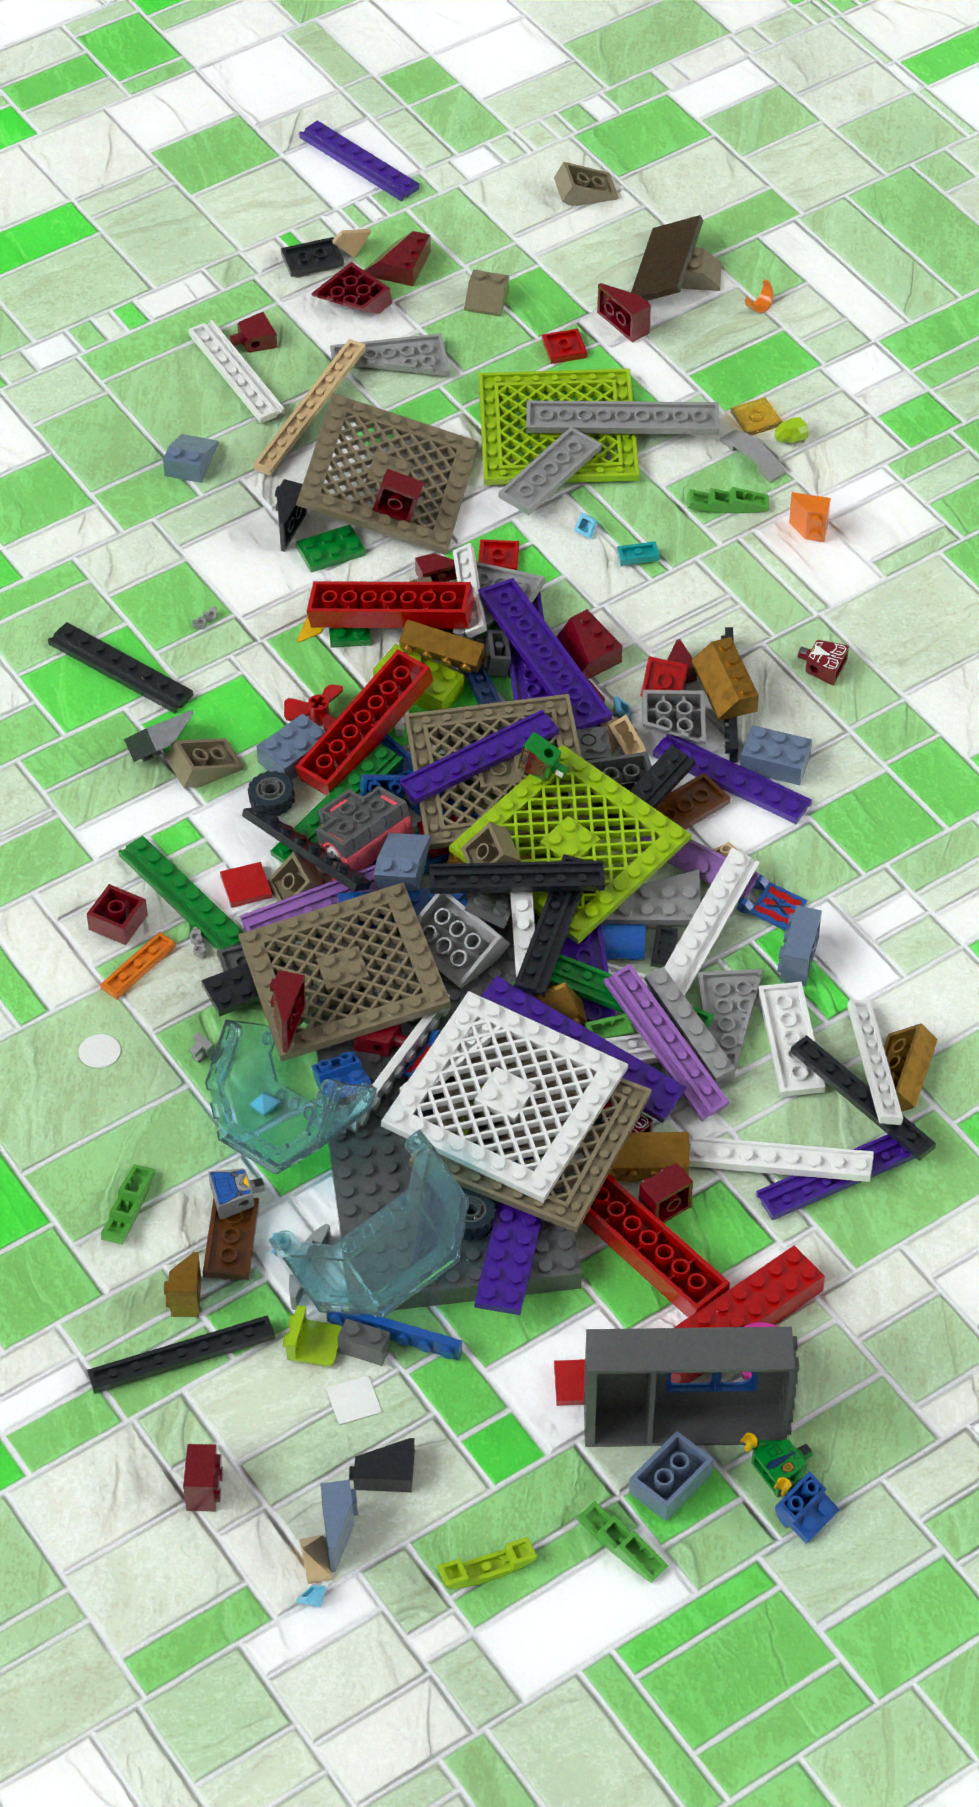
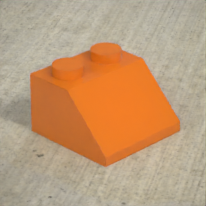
M792 492L789 523L804 539L825 542L831 498Z

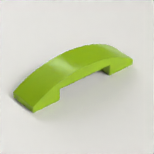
M525 1537L506 1543L505 1548L471 1560L461 1562L460 1558L439 1564L437 1565V1570L445 1588H464L509 1575L537 1560V1555L529 1538Z

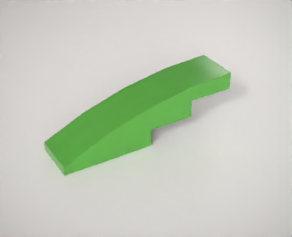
M731 487L729 492L710 488L708 493L690 489L687 494L688 508L718 513L769 511V495Z
M626 1014L586 1022L584 1025L585 1028L604 1039L632 1035L634 1033Z
M135 1164L132 1166L118 1190V1198L109 1212V1220L101 1232V1240L123 1245L146 1198L155 1169Z
M596 1501L590 1504L576 1518L610 1552L650 1583L669 1566L635 1531L631 1533L615 1515L611 1518Z

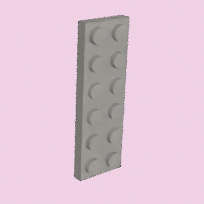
M570 427L498 492V498L530 515L601 450V443Z

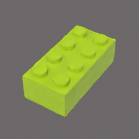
M394 644L374 667L373 677L397 649L402 651L399 645ZM406 653L429 666L434 680L414 705L427 711L451 708L464 692V675L437 662L424 659L417 653Z

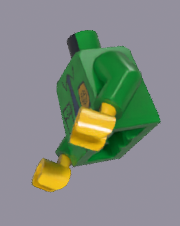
M748 1432L740 1440L741 1443H746L744 1447L746 1452H750L751 1449L754 1450L752 1451L751 1464L777 1498L781 1495L784 1497L806 1475L807 1463L805 1460L813 1456L812 1450L807 1444L795 1448L788 1439L781 1441L757 1439L754 1434Z

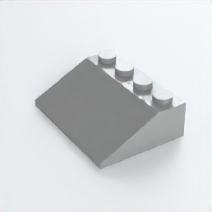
M435 894L417 918L438 970L459 988H463L494 964L509 947L510 943L480 918L465 911V906L450 894Z

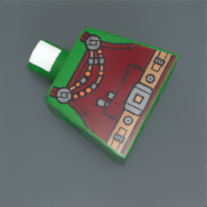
M535 732L532 733L523 745L517 767L544 781H548L553 773L563 779L569 767L559 762L561 750Z

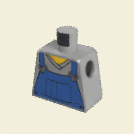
M244 1168L208 1172L210 1187L220 1220L252 1208L254 1206L253 1194L265 1191L263 1179L249 1180Z

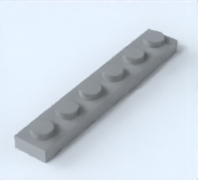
M662 967L646 975L645 982L714 1081L717 1082L734 1073L735 1067L666 969Z

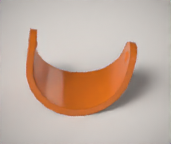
M764 280L762 291L757 300L753 303L747 297L745 305L758 313L766 312L773 300L771 283L768 280Z

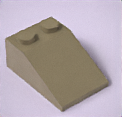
M563 162L554 176L561 200L566 204L579 206L618 199V194L609 172Z
M226 738L174 741L166 757L168 764L184 788L201 787L244 768Z

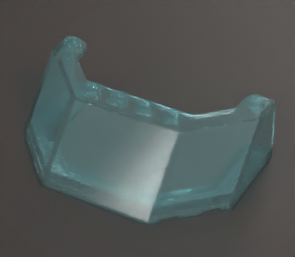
M225 1019L205 1081L206 1088L210 1090L213 1100L210 1103L213 1118L217 1119L219 1131H217L218 1140L271 1173L279 1174L322 1148L371 1110L378 1089L371 1084L362 1083L355 1085L326 1079L320 1085L315 1103L278 1081L272 1051L275 1042L270 1028L265 1024ZM267 1091L280 1100L281 1104L266 1116H263L253 1109L250 1104Z
M420 1129L409 1136L405 1143L407 1152L414 1159L409 1189L333 1245L302 1243L291 1231L284 1230L269 1239L281 1264L319 1312H342V1314L358 1316L367 1314L384 1318L459 1262L460 1247L466 1225V1213L470 1201L435 1147Z

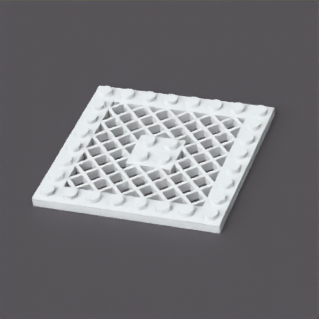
M468 991L382 1119L381 1127L544 1203L628 1069V1064ZM487 1023L489 1033L478 1035L475 1026L480 1025L482 1027L483 1024ZM491 1026H500L501 1030L493 1031ZM470 1028H472L473 1036L464 1038ZM491 1035L492 1046L482 1048L480 1040ZM506 1037L508 1042L498 1044L496 1039ZM475 1040L479 1049L467 1051L465 1044H467V1041ZM461 1046L462 1053L454 1054V1052L458 1050ZM518 1047H527L528 1051L518 1053L516 1050ZM511 1049L513 1055L502 1057L501 1051ZM496 1053V1059H486L485 1055ZM468 1054H470L471 1058L480 1056L482 1062L472 1064ZM461 1056H465L467 1065L456 1067L454 1061ZM547 1056V1061L537 1062L536 1057ZM531 1058L533 1064L522 1066L521 1060ZM450 1062V1065H452L453 1068L445 1070V1068ZM516 1062L517 1068L507 1070L505 1064ZM566 1064L568 1070L557 1071L556 1066ZM499 1065H500L501 1069L498 1068V1067H496V1068L494 1069V1071L491 1072V1070H490L491 1067H495V1066H499ZM551 1068L553 1073L542 1075L541 1070ZM485 1069L486 1075L476 1077L475 1071ZM536 1071L537 1077L527 1079L525 1073ZM470 1073L471 1078L461 1080L459 1075ZM586 1073L588 1079L578 1081L576 1075ZM447 1074L448 1077L454 1076L456 1082L445 1084L443 1075ZM439 1076L440 1085L432 1087ZM571 1077L573 1083L562 1084L561 1079ZM556 1080L557 1086L547 1088L546 1082ZM485 1083L481 1089L479 1084ZM540 1084L542 1090L536 1091V1085ZM474 1085L476 1091L465 1093L464 1087ZM587 1087V1089L585 1090V1092L582 1093L581 1088ZM459 1089L460 1095L450 1097L448 1091ZM576 1090L577 1096L567 1097V1091ZM444 1093L445 1098L434 1100V1094ZM561 1094L562 1099L552 1101L550 1095ZM428 1096L430 1102L423 1103ZM546 1098L547 1103L536 1104L535 1099ZM475 1099L474 1105L470 1106L468 1100ZM530 1100L531 1106L526 1107L527 1103ZM455 1103H464L465 1108L455 1110L453 1107ZM576 1104L575 1108L572 1110L571 1105ZM448 1105L449 1111L438 1112V1107ZM566 1107L567 1112L556 1113L555 1108ZM433 1110L434 1115L423 1117L422 1111ZM550 1110L552 1116L541 1117L540 1112ZM484 1112L485 1117L474 1118L473 1113ZM535 1114V1120H525V1115ZM468 1115L470 1121L459 1123L457 1117ZM519 1117L521 1123L510 1125V1122L515 1123ZM453 1119L454 1124L443 1126V1120ZM566 1120L562 1127L560 1121ZM504 1121L505 1127L495 1129L493 1123ZM555 1123L557 1129L546 1131L544 1125ZM488 1124L490 1130L479 1132L477 1126ZM540 1127V1133L531 1134L529 1131L530 1128ZM473 1128L474 1134L463 1135L462 1130ZM524 1130L526 1136L515 1138L513 1132ZM509 1135L510 1140L499 1141L498 1136ZM493 1137L495 1143L484 1146L482 1140ZM556 1137L551 1144L549 1138ZM544 1139L546 1146L536 1148L534 1142ZM529 1143V1150H519L518 1145ZM514 1148L515 1153L504 1155L503 1149ZM545 1154L542 1160L540 1161L539 1155ZM533 1156L535 1162L525 1165L523 1159Z

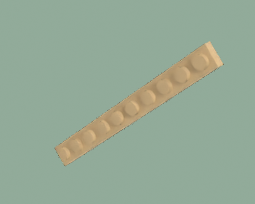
M348 339L253 464L254 470L269 476L272 475L366 351L365 344Z

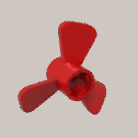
M328 685L324 688L322 695H314L308 702L287 698L284 702L285 719L293 721L301 714L309 716V719L318 726H323L324 730L327 731L336 720L330 715L329 703L343 692V686Z

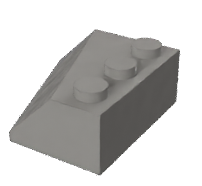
M643 690V726L706 744L705 691Z

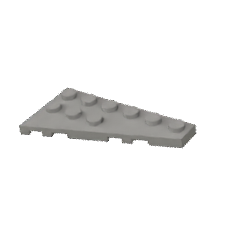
M442 333L360 342L366 345V351L354 365L450 377ZM345 344L330 345L332 360Z
M699 870L642 884L601 925H689L701 903Z
M763 969L698 972L701 1009L714 1015L708 1030L735 1067L734 1073L715 1083L733 1082Z

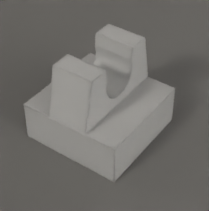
M200 1032L192 1037L195 1044L189 1051L193 1054L192 1058L196 1062L200 1063L206 1057L212 1061L218 1055L214 1045Z

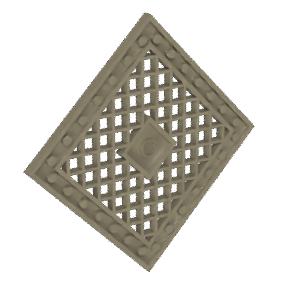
M333 393L296 506L446 555L479 441ZM355 422L357 426L352 427L350 423ZM373 428L375 432L370 433L368 429ZM357 432H362L363 436L359 437ZM391 434L393 438L389 439L386 435ZM350 435L352 439L347 440L345 436ZM380 437L382 442L378 443L375 439ZM410 440L412 444L407 445L405 441ZM369 441L371 445L366 446L364 442ZM399 444L401 448L396 449L394 445ZM358 445L360 449L355 450L353 446ZM428 446L430 450L425 451L423 447ZM387 447L389 452H384L382 448ZM346 448L348 453H343L341 449ZM417 450L419 454L414 455L412 451ZM446 452L448 454V457L444 458L442 453ZM405 453L407 455V458L403 459L401 454ZM364 454L367 459L362 460L360 455ZM435 456L437 460L433 461L431 457ZM353 458L355 462L350 463L348 459ZM423 459H424V461L426 462V464H423V465H422V464L420 463V460H423ZM342 462L344 466L339 467L337 463ZM443 466L445 470L440 471L438 467ZM360 468L362 472L357 473L355 469ZM387 468L420 480L430 486L427 488L423 486L420 497L423 496L425 501L421 502L418 499L414 510H419L421 514L416 515L414 512L410 523L404 520H396L386 514L372 510ZM431 469L433 474L429 475L426 470ZM349 472L351 476L346 477L344 473ZM420 473L422 477L417 478L415 474ZM337 475L339 480L335 481L332 476ZM438 479L441 483L436 484L434 480ZM356 481L358 486L353 487L351 483ZM344 485L347 489L342 491L339 486ZM375 488L377 492L372 493L370 489ZM333 489L335 493L330 494L328 490ZM363 491L365 496L361 497L358 492ZM434 492L437 497L432 498L430 493ZM352 495L354 499L349 501L346 496ZM370 501L372 506L368 507L365 502ZM430 506L433 510L428 512L425 507ZM427 520L429 524L424 525L422 521Z
M569 694L404 714L413 772L434 763L433 759L438 761L458 751L461 747L470 745L471 743L467 742L470 738L479 741L497 732V728L500 725L505 728L511 725V722L515 723L542 709L546 716L548 715L559 728V734L550 738V743L552 745L557 743L558 748L563 744L582 758ZM481 728L486 732L480 735L476 731ZM458 731H461L465 735L462 738H460L455 734ZM438 733L444 736L441 741L435 738ZM450 740L456 743L453 747L447 745ZM430 743H432L433 745H435V747H434L432 750H431V744H430ZM441 749L447 752L444 757L438 754ZM521 753L479 773L478 776L475 775L469 778V780L474 782L471 786L464 784L465 781L441 792L444 794L441 798L438 793L419 803L424 835H431L429 850L449 847L459 836L527 777L528 773L517 768ZM559 780L560 785L571 784V780H564V782ZM480 786V790L483 793L478 792L476 789ZM458 789H461L465 793L462 796H460L455 792ZM587 791L575 792L576 796H587ZM560 792L561 797H563V795L566 792ZM567 792V796H572V792ZM493 793L498 797L492 800L488 796ZM545 793L549 797H557V793ZM470 796H473L477 800L474 803H472L467 799ZM449 798L456 801L452 806L446 803ZM482 803H485L489 807L486 810H484L479 806ZM578 803L576 806L577 808H588V803ZM563 804L564 806L562 807V809L573 808V804ZM461 805L468 808L464 813L458 810ZM546 805L547 810L558 809L554 805ZM442 808L447 811L444 815L442 813ZM473 812L480 815L476 820L470 817ZM452 815H455L459 819L456 822H453L449 818ZM579 815L577 818L578 820H589V815ZM544 817L532 818V822H544ZM547 817V822L559 821V817ZM518 818L517 823H529V818ZM545 829L533 830V834H545ZM520 830L518 835H530V830ZM508 831L510 836L515 835V831Z
M404 882L238 934L281 1062L452 1007ZM380 914L386 915L384 919H380L377 917ZM359 920L365 922L363 926L357 925ZM372 924L378 926L376 930L370 929ZM338 927L344 928L342 933L336 931ZM385 929L392 930L389 934L383 933ZM351 931L357 932L355 937L349 935ZM317 934L323 935L321 939L315 938ZM365 935L370 936V939L368 941L363 940L362 938ZM330 938L337 939L335 943L328 942ZM379 939L384 942L382 945L376 944V941ZM297 940L302 941L300 946L295 945ZM344 942L350 943L348 947H343L341 945ZM391 943L397 945L395 949L389 948ZM310 944L316 946L313 950L308 949ZM276 947L282 948L279 953L274 951ZM323 948L329 950L327 954L320 952ZM370 950L376 951L374 956L368 954ZM289 951L295 952L292 957L287 955ZM383 954L389 955V958L387 960L382 959L381 957L383 956ZM302 955L308 956L305 961L300 960ZM398 958L403 961L401 964L395 963V960ZM281 962L287 963L285 967H281L279 964ZM376 965L382 966L380 971L375 970L374 967ZM294 966L300 967L297 972L292 970ZM389 969L395 971L393 975L387 974ZM279 970L305 975V996L311 997L309 1002H306L305 1010L287 1053L282 1051L274 1019V1008L271 1007L273 992L270 991V983L272 978H276L274 973H278ZM307 970L313 971L311 976L305 974ZM403 973L409 975L407 979L400 977ZM369 976L374 977L372 982L370 981ZM381 980L388 982L385 986L379 984ZM394 984L401 986L399 990L393 989L392 987L394 986ZM313 985L319 987L316 991L311 990ZM360 987L367 988L364 993L358 991ZM408 989L415 990L413 994L406 993ZM373 990L381 992L378 997L372 996ZM339 994L346 995L343 1000L337 998ZM387 995L393 997L391 1001L385 1000ZM352 998L359 999L356 1004L350 1002ZM318 1000L324 1002L322 1006L315 1004L318 1002ZM366 1002L372 1003L370 1008L364 1007ZM332 1004L338 1006L335 1011L329 1009ZM345 1009L351 1010L349 1015L344 1014L343 1011ZM310 1011L316 1013L314 1017L308 1016ZM324 1015L330 1017L327 1022L321 1020ZM303 1022L309 1024L306 1029L300 1027Z
M506 1037L496 1039L498 1044L508 1042ZM492 1042L485 1047L492 1046ZM526 1046L516 1048L518 1053L528 1051ZM511 1049L501 1051L502 1057L513 1055ZM496 1053L485 1055L487 1060L497 1058ZM546 1055L536 1057L538 1063L548 1060ZM480 1056L470 1059L472 1064L482 1062ZM531 1058L521 1060L522 1066L533 1064ZM512 1062L508 1063L509 1067H506L508 1070L517 1068V1065ZM566 1064L556 1066L558 1072L568 1070ZM551 1068L541 1070L542 1075L553 1073ZM485 1069L475 1071L476 1077L486 1075ZM535 1071L529 1072L530 1075H526L527 1079L537 1077ZM470 1073L459 1075L461 1080L471 1078ZM586 1073L576 1075L578 1081L588 1079ZM571 1077L561 1079L563 1085L573 1083ZM623 1078L620 1080L607 1101H610L613 1107L602 1109L597 1119H602L603 1124L592 1125L586 1135H592L594 1141L588 1143L582 1141L575 1154L582 1152L585 1158L575 1161L572 1157L563 1171L573 1169L575 1175L565 1178L562 1173L559 1178L560 1180L556 1182L544 1203L419 1144L409 1159V1166L577 1233L647 1104L652 1089ZM556 1080L547 1083V1088L557 1086ZM540 1084L536 1085V1091L542 1090ZM474 1085L464 1087L465 1093L476 1091ZM587 1087L581 1088L582 1093L585 1092V1090L587 1089ZM459 1089L451 1090L449 1095L450 1097L460 1095ZM576 1090L567 1091L566 1095L567 1097L577 1096ZM559 1093L551 1096L552 1101L560 1100L562 1096ZM545 1097L536 1101L537 1105L547 1103ZM530 1100L527 1103L526 1107L531 1106ZM463 1102L453 1104L455 1110L465 1108ZM576 1104L571 1105L572 1110L575 1108ZM448 1105L442 1106L439 1108L438 1112H447L449 1111ZM565 1106L555 1109L557 1114L567 1112ZM550 1110L540 1112L542 1118L552 1116ZM483 1111L479 1112L481 1117L478 1118L485 1117ZM534 1113L524 1116L526 1121L536 1119ZM464 1115L465 1121H470L468 1115ZM612 1115L610 1121H608L606 1116ZM519 1117L515 1123L510 1122V1125L521 1123ZM452 1118L442 1121L443 1126L454 1124ZM566 1120L562 1122L560 1121L562 1127ZM500 1121L501 1125L496 1126L495 1129L505 1127L504 1121ZM555 1123L544 1125L546 1131L557 1129ZM488 1124L484 1125L486 1130H482L479 1132L490 1130ZM539 1126L529 1129L531 1134L541 1132ZM469 1128L470 1133L474 1134L473 1128ZM524 1130L513 1132L515 1138L526 1136ZM603 1132L599 1139L597 1133ZM504 1134L501 1135V1139L499 1141L502 1142L510 1140L509 1135ZM493 1137L490 1138L491 1142L484 1144V1146L495 1143ZM549 1138L551 1144H552V1142L554 1141L555 1138H553V1139H552V1138ZM544 1139L534 1142L536 1148L546 1146ZM529 1143L518 1145L522 1147L519 1148L520 1151L530 1149ZM511 1147L512 1151L505 1152L504 1155L515 1153L514 1148ZM594 1149L592 1154L589 1155L588 1150ZM534 1157L524 1161L525 1165L535 1162ZM584 1166L582 1172L580 1173L578 1168ZM575 1183V1185H574V1187L572 1188V1190H570L569 1185ZM564 1188L566 1193L555 1195L554 1189Z

